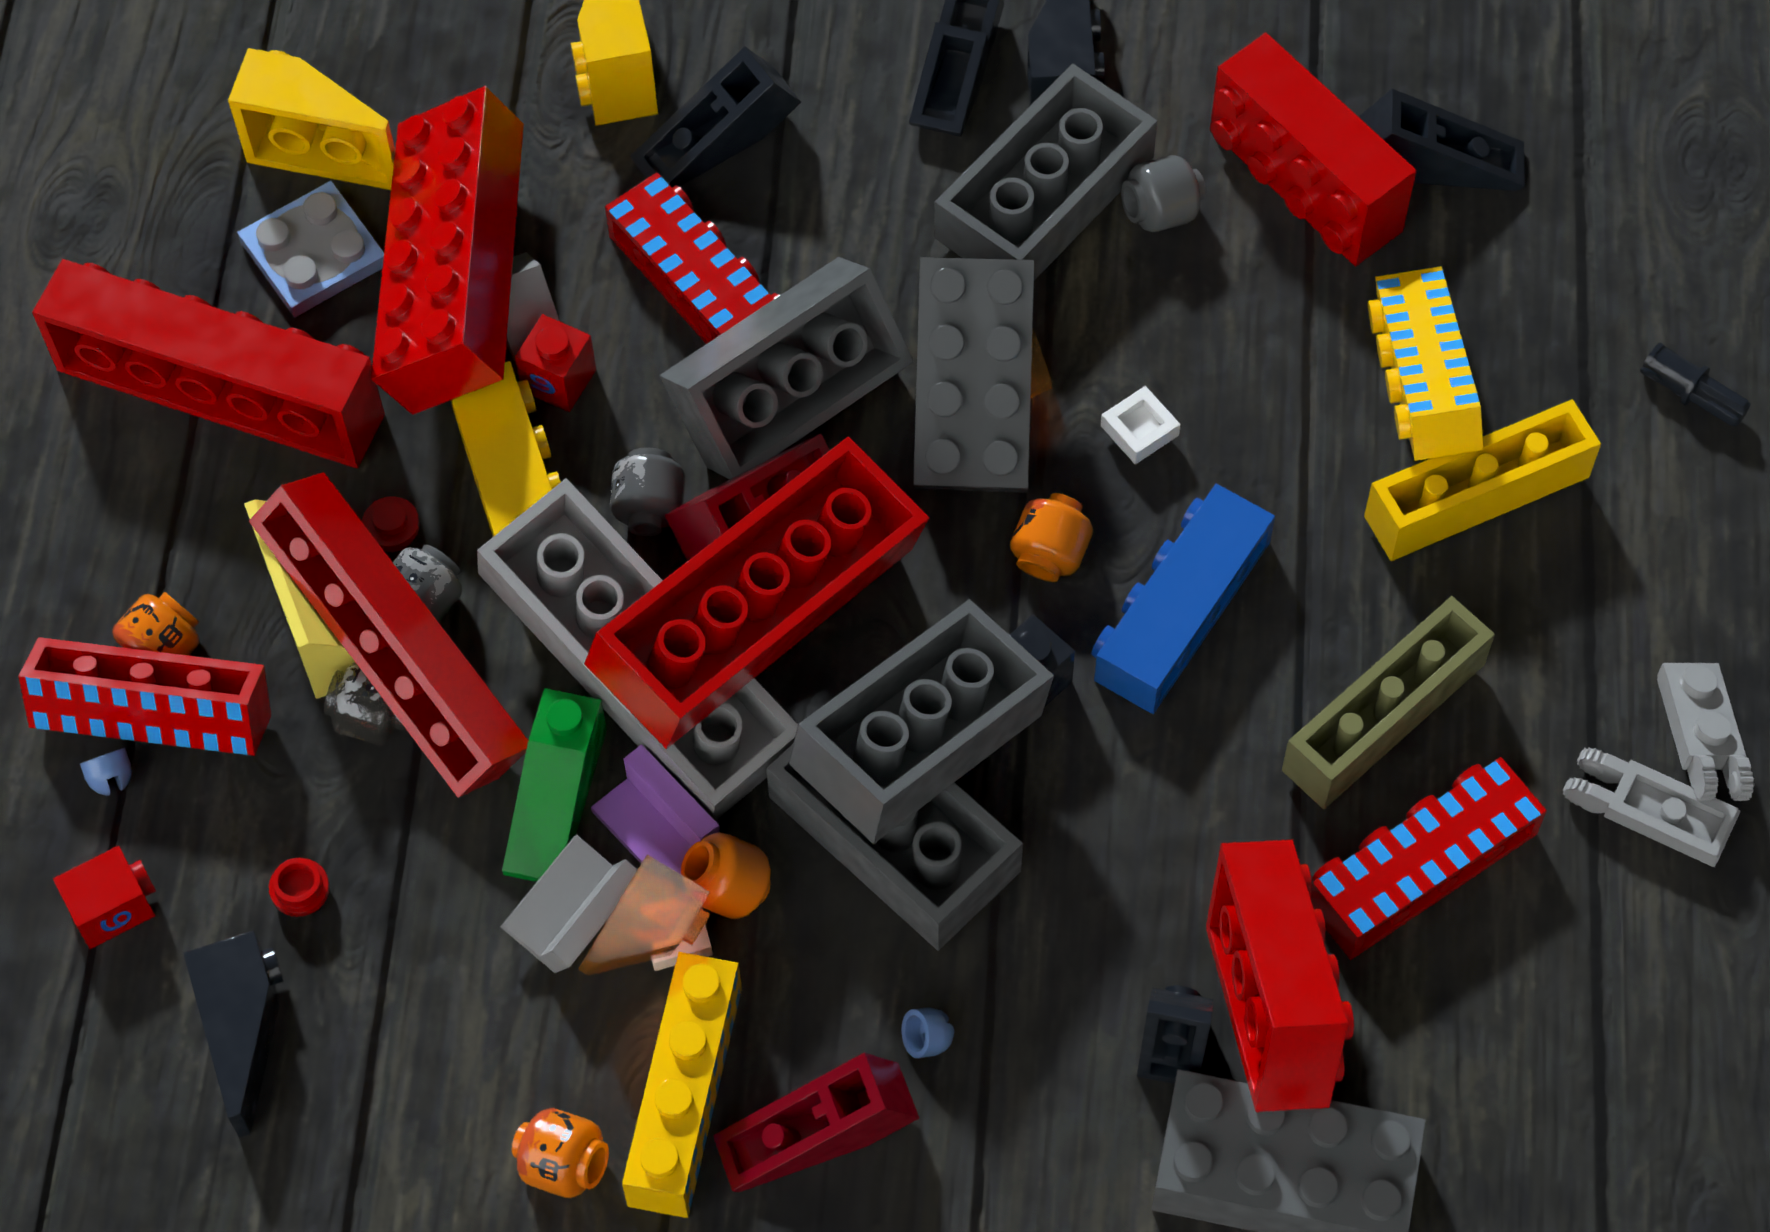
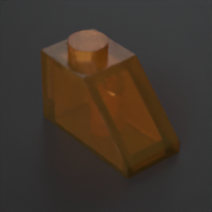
M647 854L578 970L589 976L670 956L682 940L692 946L710 916L708 912L701 909L710 891Z

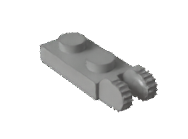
M1663 663L1658 672L1657 681L1683 770L1688 772L1691 786L1694 788L1695 798H1698V801L1714 800L1718 792V778L1715 770H1722L1731 798L1734 801L1749 800V798H1752L1753 772H1751L1749 758L1746 757L1719 663Z
M1590 747L1588 749L1584 748L1581 751L1577 760V765L1580 766V769L1605 783H1619L1614 793L1595 783H1589L1588 780L1576 777L1570 778L1563 788V795L1570 800L1569 802H1573L1576 806L1579 805L1591 813H1605L1604 817L1715 867L1741 812L1738 810L1739 808L1715 797L1711 801H1698V798H1695L1694 788L1631 759L1628 763L1611 754L1603 753L1602 750L1599 751L1596 748L1591 749Z

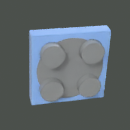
M332 181L325 183L237 232L240 243L294 318L383 269L384 252Z

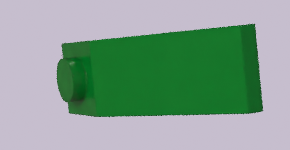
M544 688L528 740L502 869L503 875L537 882L571 839L576 836L607 732L602 700Z

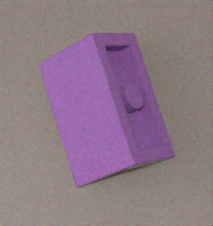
M641 744L624 758L627 779L595 803L591 810L656 881L669 892L683 881L681 877V864L686 852L693 844L701 841L707 835L720 832L719 824Z

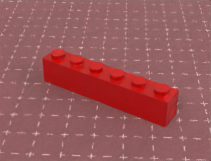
M322 472L281 485L249 520L250 524L455 795L459 798L499 779L526 753L528 745L526 736L326 474Z

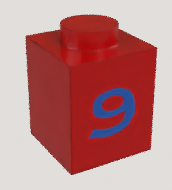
M544 314L540 316L515 355L519 381L528 380L532 395L568 412L572 410L597 370L591 335Z
M119 845L53 878L89 949L155 917L146 896L156 892V889L141 860L129 865Z

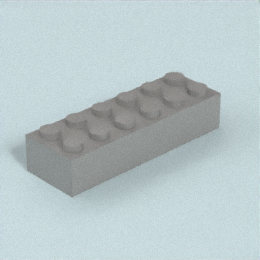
M567 478L477 550L478 574L584 689L593 698L602 700L603 709L638 747L642 744L715 821L766 779V768L794 743L798 724L754 678L669 748L665 749L587 668L584 663L596 632L663 580Z

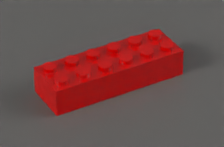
M486 86L463 96H457L449 102L421 114L413 115L405 121L398 123L371 380L412 415L504 380L524 123Z
M62 259L32 311L54 365L59 372L356 469L359 468L385 416L378 386L371 380L372 364L370 357L366 356L359 349L346 344L334 346L315 340L311 335L297 328H287L284 330L268 325L247 312L238 311L234 314L212 307L204 299L194 295L181 297L168 293L144 279L131 281L118 277L94 263L81 265Z
M848 436L597 631L584 664L667 749L908 554L916 544L930 517Z

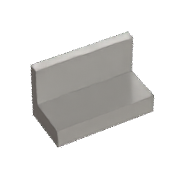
M576 835L501 925V928L550 970L557 973L573 964L643 874L626 859L612 865Z

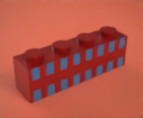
M658 172L605 206L609 237L706 344L780 296L777 293L770 295L760 284L759 277L750 262L744 257L737 259L726 247L725 239L716 225L711 221L704 223L695 214L693 205L686 193L677 185L671 188Z
M38 637L18 676L29 728L255 756L271 719L265 666L261 664Z
M1502 757L1485 768L1480 764L1471 766L1454 781L1452 790L1438 799L1434 795L1423 798L1406 814L1407 820L1392 830L1387 826L1378 828L1362 841L1359 846V852L1344 862L1340 857L1328 861L1312 876L1313 882L1310 898L1313 908H1320L1322 910L1325 929L1350 960L1538 834L1547 810Z

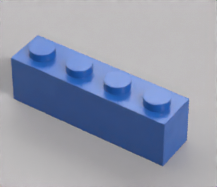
M1217 483L1204 501L1196 498L1182 519L1181 528L1184 530L1175 543L1166 540L1156 554L1151 567L1155 572L1146 585L1138 582L1129 592L1122 607V613L1125 615L1115 629L1108 625L1098 637L1091 653L1096 658L1094 681L1154 715L1270 544L1275 515Z

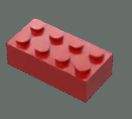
M1267 32L1218 66L1210 130L1214 139L1223 149L1232 150L1245 162L1251 174L1258 182L1264 185L1268 184L1278 193L1294 216L1299 219H1305L1321 234L1330 250L1336 254L1344 255L1356 267L1403 232L1417 170Z
M1293 840L1221 843L1206 923V931L1255 1112L1329 1108L1335 1082L1342 1081L1344 1076V1057L1342 1052L1344 1041L1351 1039L1354 1032V1016L1349 1001H1342L1338 991L1340 976L1337 958L1334 954H1327L1325 948L1324 915L1320 908L1314 909L1311 902L1312 881L1310 869L1307 864H1300Z

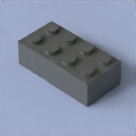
M1072 64L935 201L934 238L962 258L1034 260L1035 281L1121 192L1122 184L1127 181L1130 170L1135 165L1154 158L1158 120Z
M837 257L659 376L706 467L731 479L776 456L912 364L914 360L871 269Z
M920 257L914 489L1027 493L1034 260Z
M969 599L800 722L796 731L790 765L874 844L1041 717L1054 675Z
M794 743L766 768L769 798L937 951L1021 872L1023 843L955 783L873 844L790 765Z
M1178 1070L1151 1210L1255 1232H1409L1426 1119L1332 1100L1329 1108L1255 1112L1248 1083Z

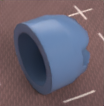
M125 748L80 763L86 782L98 794L110 795L107 781L109 778H115L121 791L130 782L132 775L131 763Z
M928 1007L911 1009L905 1014L902 1021V1039L907 1052L912 1057L936 1056L943 1053L952 1044L955 1031L953 1026L948 1023V1016L942 1010Z

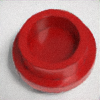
M394 496L384 497L373 502L366 509L362 518V523L381 548L388 552H396L408 547L416 537L420 526L417 510L412 503L406 499Z
M292 858L284 861L277 867L269 881V894L275 907L282 913L294 917L306 916L317 911L327 900L330 890V883L325 870L317 862L306 858Z

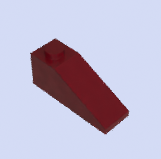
M822 434L815 435L667 513L665 517L687 561L830 450Z
M864 1052L714 1134L713 1138L733 1192L739 1193L867 1147L918 1120L919 1115L899 1063Z

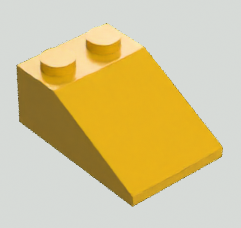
M584 0L577 18L580 41L571 43L581 107L592 106L596 126L657 115L658 108L651 49L639 0Z
M251 48L247 49L228 99L247 163L391 190L395 147L388 120L301 58L278 50L267 52Z

